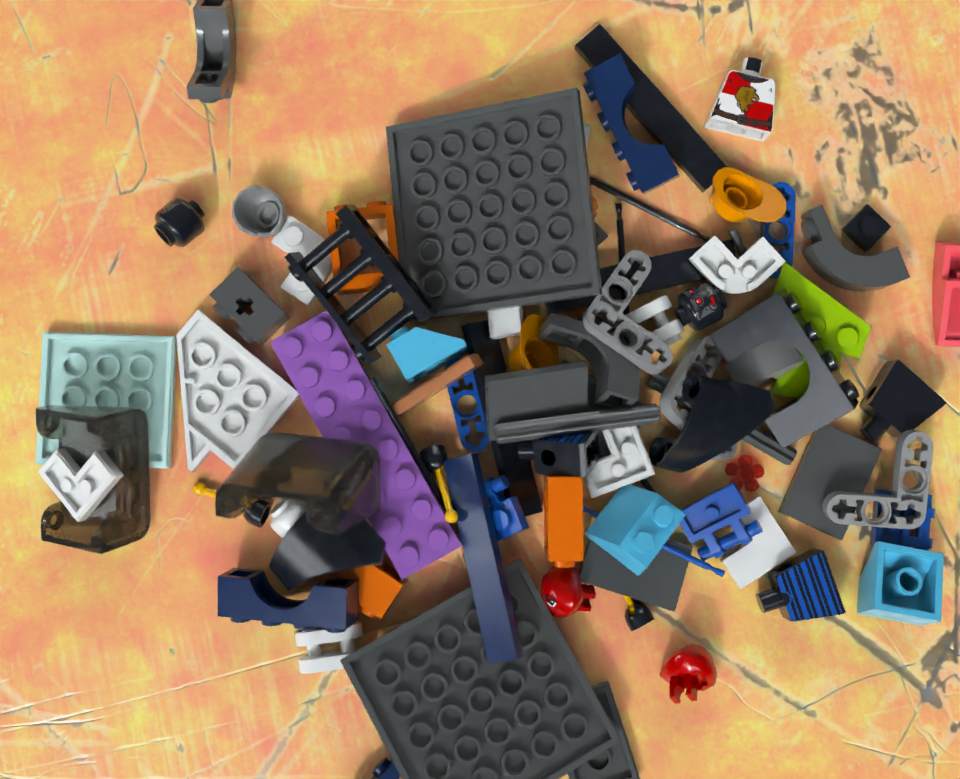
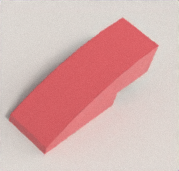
M960 242L935 243L932 313L936 346L960 347Z

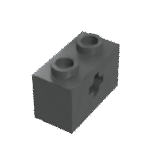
M237 267L209 294L216 301L213 308L226 320L232 317L240 325L236 331L249 344L254 340L263 345L290 319L240 267ZM246 302L251 305V309L254 311L251 315L245 313V309L242 307Z

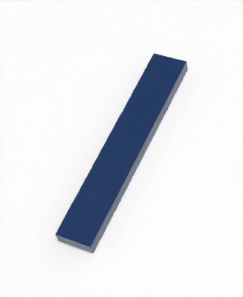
M470 453L443 461L453 507L458 513L457 525L488 664L519 659L524 656L478 454Z

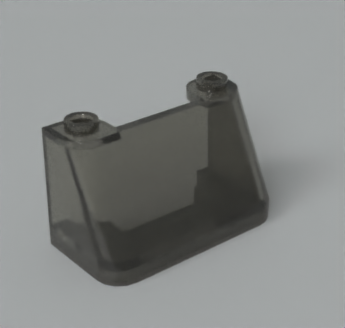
M47 405L35 408L38 433L46 439H58L59 449L65 448L80 468L83 467L95 451L104 450L124 474L84 521L77 522L62 502L48 506L41 517V540L103 554L142 539L147 534L151 522L148 419L145 412L141 409L130 407Z
M282 432L265 434L258 438L218 488L215 496L216 516L237 518L246 512L249 504L260 499L282 498L304 501L306 516L310 525L317 531L338 535L380 511L379 454L375 447L362 441Z

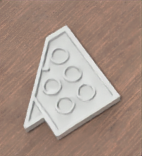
M197 310L176 335L187 466L191 472H195L208 455L213 452L235 471H239L300 396L292 385L203 312Z

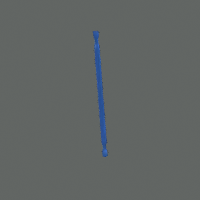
M583 505V512L590 514L592 517L597 518L600 512L590 510ZM666 543L661 548L706 570H711L721 577L725 574L724 570L715 568L709 563Z

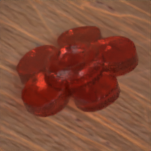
M741 455L738 458L739 466L734 462H730L726 465L725 472L728 476L733 477L729 483L734 481L739 490L742 489L744 483V487L748 492H754L759 488V483L754 478L763 477L764 468L760 464L752 465L753 461L749 455Z

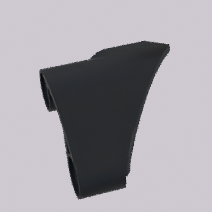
M697 373L690 374L684 381L682 388L684 401L693 404L689 418L677 440L658 437L653 441L649 449L650 462L654 467L683 473L716 457L750 434L776 411L770 390L737 381L718 380Z
M330 491L313 503L294 523L277 547L269 567L286 589L291 591L299 588L306 581L326 574L358 567L381 565L386 542L361 514L357 515L336 491Z

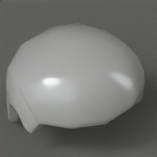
M253 185L239 192L233 202L232 216L241 231L252 236L269 238L278 234L286 223L287 206L280 194L269 188Z

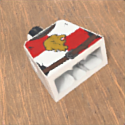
M748 57L743 60L741 72L729 70L707 116L704 128L761 142L768 138L773 130L775 81L760 77L763 66L762 60Z

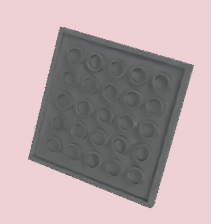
M578 88L386 127L400 264L438 311L428 320L603 294L581 97ZM417 318L416 320L411 319L408 322H418L420 320Z
M521 558L503 568L524 657L488 664L471 586L340 659L402 779H560L621 741Z

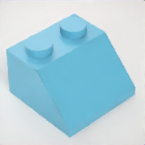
M408 326L396 331L390 336L392 341L386 344L404 377L410 384L446 365L451 359L467 353V345L463 339L418 327L409 330Z
M628 484L618 489L584 535L639 576L650 565L686 514L658 493Z
M880 541L875 542L859 579L857 614L919 626L941 622L944 554Z

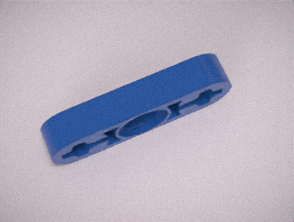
M777 182L772 186L776 187L783 197L786 198V216L783 215L782 218L775 222L781 223L785 227L786 234L783 239H774L769 234V226L773 222H761L760 238L764 237L772 247L784 245L785 249L781 248L777 252L786 263L792 266L796 194L789 184ZM782 266L768 278L778 279Z
M457 357L451 359L446 364L444 370L453 365L454 363H456L457 361L461 360L462 358ZM472 371L464 376L466 386L472 383L474 390H462L454 395L452 388H459L458 381L447 388L461 444L469 451L478 452L488 445L489 438ZM465 395L472 396L477 402L476 410L468 415L462 414L457 408L458 400ZM480 415L482 422H475V426L478 432L484 433L485 438L480 440L479 446L474 447L472 442H466L465 436L470 434L469 425L466 424L462 427L460 420H471Z

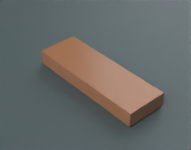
M479 354L467 355L392 403L391 406L397 417L402 416L484 363Z

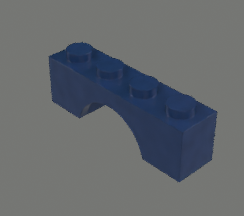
M619 53L584 72L588 82L584 83L583 87L590 101L597 100L602 109V112L597 114L604 130L606 132L612 130L617 140L612 143V147L619 161L626 159L631 169L626 175L633 190L640 189L642 194L645 195L680 177L664 144H644L632 137L627 129L625 108L637 86L622 55Z
M232 568L218 576V616L230 617L232 622L244 623L258 620L262 621V624L265 626H278L286 623L293 624L295 629L300 630L323 627L329 633H342L358 621L359 580L326 577L313 586L307 599L291 600L277 593L268 582L265 572L261 570Z

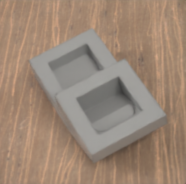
M772 341L765 342L747 351L724 366L733 381L757 387L772 377L777 380L805 361L793 346L783 342Z

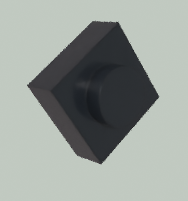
M866 204L841 230L858 247L866 252L891 226Z

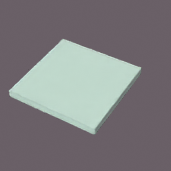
M43 332L36 464L44 465L56 449L65 448L79 466H83L95 451L104 450L117 467L172 468L177 365L176 336Z

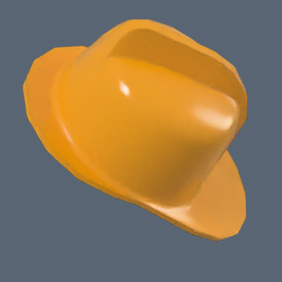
M731 167L719 169L713 176L714 192L710 196L709 203L714 206L717 213L725 220L741 222L746 218H751L761 222H775L782 218L786 212V201L782 193L765 181Z
M532 314L526 316L522 321L520 342L509 355V365L512 372L558 365V345L538 339L539 328L546 320L542 316Z

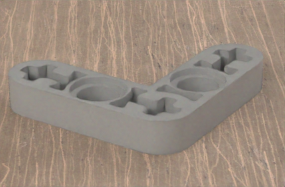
M633 250L622 258L602 287L603 294L597 295L584 313L583 325L590 334L649 374H658L664 371L672 362L673 356L670 347L623 314V311L651 270L650 258L642 251ZM634 261L640 264L638 271L635 272L630 280L625 278L624 276L631 268V264ZM612 285L621 286L626 293L625 299L621 301L613 299L609 294V287ZM601 312L605 315L604 322L597 325L594 322L595 315ZM617 322L619 325L612 332V335L607 333L611 326ZM620 331H631L636 338L635 345H623L619 339ZM643 342H646L647 345L643 348L644 350L637 354L635 351ZM657 351L660 353V361L653 364L650 361L652 359L651 354Z
M710 336L692 341L659 400V406L663 415L681 432L693 404L685 402L682 397V388L687 378L688 370L691 369L694 373L712 377L722 358L721 352ZM737 443L712 458V460L732 458L736 453Z
M907 430L898 437L891 495L835 491L828 494L823 500L822 509L825 516L833 522L843 525L896 529H916L921 526L926 517L933 456V441L930 436L917 430ZM916 437V441L921 442L922 446L921 449H915L913 452V450L908 449V443H913ZM914 455V460L921 462V464L918 466L912 463H905V460L913 461ZM910 470L917 471L919 474L918 484L913 488H906L903 484L904 475ZM841 499L842 503L847 506L856 507V513L851 510H841L840 516H838V513L832 510L833 505H838ZM873 501L880 502L882 512L879 517L875 519L867 518L865 514L866 506ZM909 505L910 508L915 510L914 515H909L906 521L905 517L899 514H892L891 507L896 510H907Z

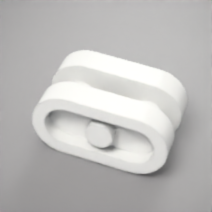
M667 295L626 315L637 324L652 318L658 329L650 333L668 346L681 340L682 338L679 333L685 330L679 318L669 322L664 311L672 307ZM615 322L612 326L616 329L619 324ZM620 331V333L624 334L629 346L635 345L636 338L631 331ZM643 342L635 352L640 354L647 343Z
M356 621L342 633H329L323 627L296 630L294 632L296 646H307L308 655L298 658L300 673L310 674L344 669L340 659L361 648L354 646V639L363 636L362 622ZM340 641L341 650L321 652L320 644Z

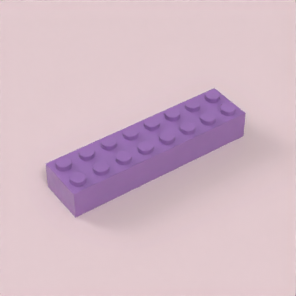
M327 310L270 341L369 522L385 540V550L401 579L403 580L461 547L462 543L452 523L445 520L443 507L439 504L379 399L376 389L371 385L370 377L360 359L353 352L350 341Z

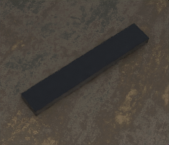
M599 24L575 45V50L591 68L619 53L622 55L637 86V89L630 96L626 107L660 145L664 144L671 158L700 191L704 193L713 185L715 173L727 166Z
M732 239L722 241L727 249L737 258ZM702 246L649 257L651 260L650 273L635 295L707 280L689 260ZM634 261L624 277L630 280L635 272L638 271L640 264ZM617 265L600 268L602 287ZM612 285L609 287V294L613 299L617 300L626 297V293L621 286ZM597 295L545 303L547 315H550L551 312L559 313L590 306Z
M488 320L467 323L461 326L468 355L479 354L484 363L473 370L485 422V376L508 373L499 339L490 338ZM496 440L490 441L499 477L504 475L509 481V487L503 490L505 499L517 496L525 517L543 512L530 460L519 458V441L502 444L497 443Z

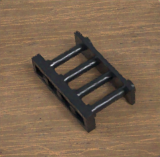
M345 205L336 213L341 222L339 223V228L305 257L300 252L288 253L285 259L290 264L288 269L298 281H304L353 343L351 348L355 355L361 361L366 360L370 365L382 357L376 347L409 320H416L418 318L422 323L438 311L355 205ZM348 238L351 240L355 238L362 247L360 250L361 255L325 284L313 267ZM369 265H376L384 275L381 277L382 282L348 310H345L334 294ZM397 291L405 301L402 304L403 309L367 337L355 321L387 294Z

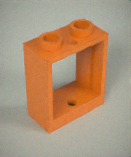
M372 201L367 203V207L357 208L366 220L386 218L389 250L400 262L393 204L387 205L386 201ZM345 205L335 206L334 211L326 212L329 236L338 229V223L341 220L336 213ZM340 246L330 253L333 277L343 270ZM382 272L357 275L336 293L338 295L369 292L382 282L381 277L384 275Z
M544 476V556L548 561H552L554 567L572 568L575 567V561H584L583 477Z

